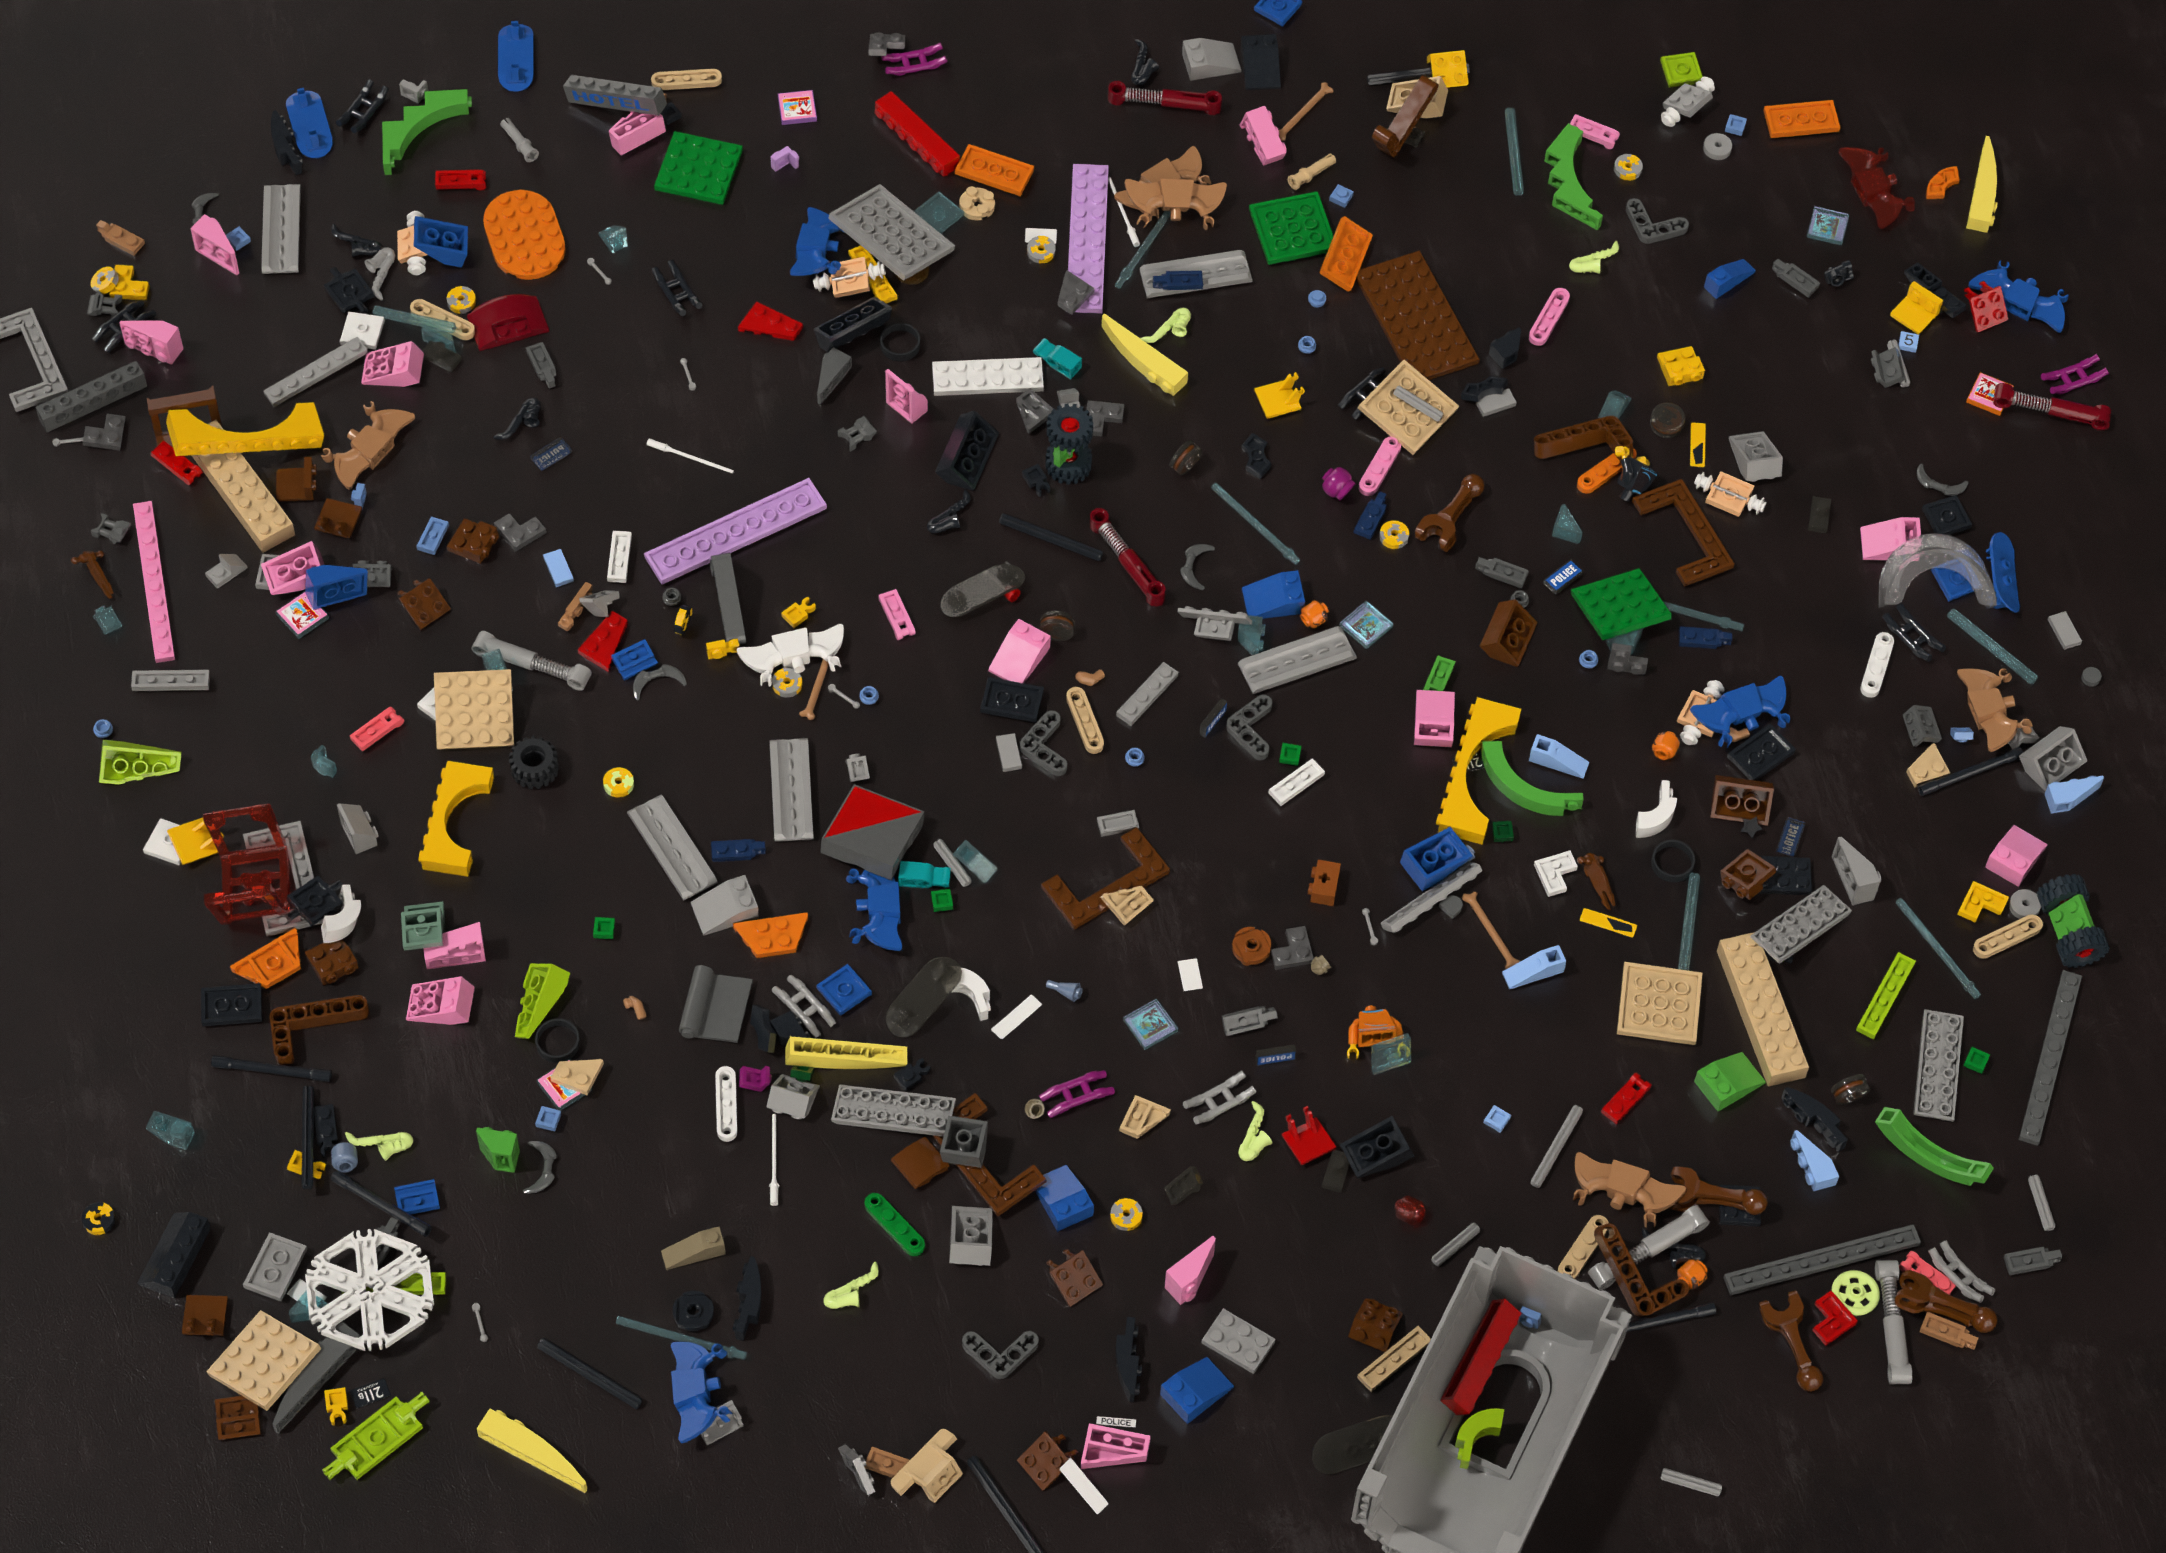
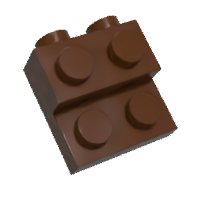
M464 518L447 545V551L481 564L483 559L488 557L491 546L499 538L497 527L482 521L475 523Z
M1747 849L1720 871L1721 882L1725 888H1733L1740 898L1746 897L1750 900L1763 889V883L1776 873V868Z
M343 939L332 943H322L305 952L308 961L323 986L335 982L344 975L352 974L359 968L356 958Z

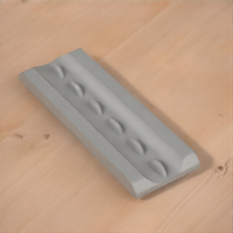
M301 184L264 185L262 274L299 272Z
M1242 250L1146 264L1139 268L1147 298L1252 282L1245 252ZM1166 271H1202L1203 289L1163 290L1153 288L1152 279L1153 276H1162L1161 274H1165Z
M1337 626L1246 657L1238 662V666L1252 693L1255 694L1357 659V656L1349 644L1342 627Z
M808 738L770 740L775 841L813 839Z
M662 795L627 811L630 819L683 901L718 883L715 875Z
M1823 885L1753 933L1750 938L1764 948L1780 964L1845 919L1852 910Z
M1924 1009L1914 1103V1115L1954 1122L1964 1016Z
M839 1085L831 1121L841 1125L944 1136L948 1116H952L954 1112L956 1098Z

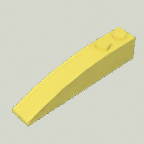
M1989 136L1985 137L1966 226L1967 229L1987 233L1989 226H1993L1995 216H1992V212H1996L1998 202H1995L1997 187L1996 162Z
M1106 314L1102 315V328L1119 352L1139 372L1147 377L1150 382L1157 384L1164 392L1172 396L1187 384L1188 372Z
M790 1036L786 1045L785 1065L829 1069L903 1067L907 1065V1047Z
M488 1410L477 1427L478 1437L586 1493V1481L554 1447L526 1428L521 1421L517 1419L513 1421L507 1418V1415L500 1410Z

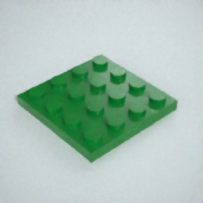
M674 131L656 179L654 190L723 205L743 151V146Z
M1318 191L1249 205V211L1268 265L1326 254L1334 236Z
M1640 568L1571 589L1572 597L1602 641L1671 619V612Z

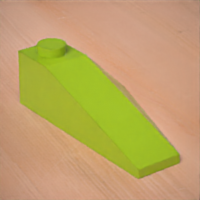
M103 740L99 783L123 784L132 780H142L146 777L178 772L180 769L181 752L122 741Z
M530 963L523 983V988L526 991L525 997H522L520 1002L523 1005V1010L518 1015L515 1032L516 1038H530L568 985L570 972L554 964Z

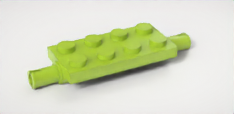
M420 1392L408 1403L401 1402L397 1396L330 1448L337 1459L323 1468V1473L326 1476L328 1475L327 1478L331 1480L343 1469H346L356 1480L361 1478L423 1429L422 1424L416 1419L415 1413L430 1402L427 1396Z

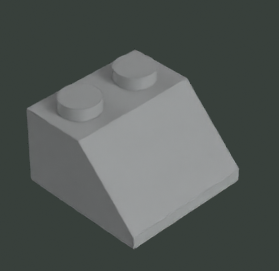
M337 804L341 825L355 853L358 854L377 846L376 838L379 835L375 826L371 827L369 824L371 819L368 812H363L360 805Z
M781 1074L771 1085L766 1107L772 1109L775 1113H787L795 1119H804L811 1110L819 1085L807 1081H797L793 1077Z

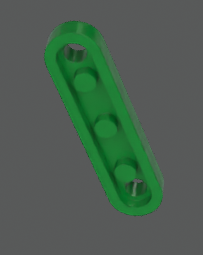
M878 1193L869 1194L865 1198L866 1211L910 1256L921 1255L925 1249L924 1239L882 1195ZM873 1200H877V1201H878L877 1204H872L871 1202H872ZM917 1242L918 1244L913 1246L911 1243Z

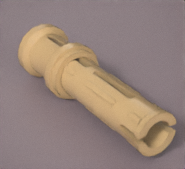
M1330 153L1311 166L1301 168L1295 175L1288 176V183L1291 188L1297 190L1302 184L1309 183L1313 176L1336 163L1335 156Z

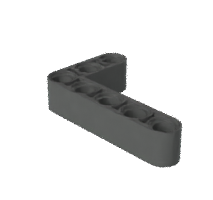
M730 553L713 555L710 558L712 577H715L726 642L738 639L739 644H745L746 637Z

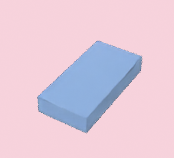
M561 549L543 554L556 587L574 582Z

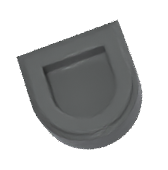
M1451 895L1439 903V908L1454 919L1461 912L1463 904L1459 897Z

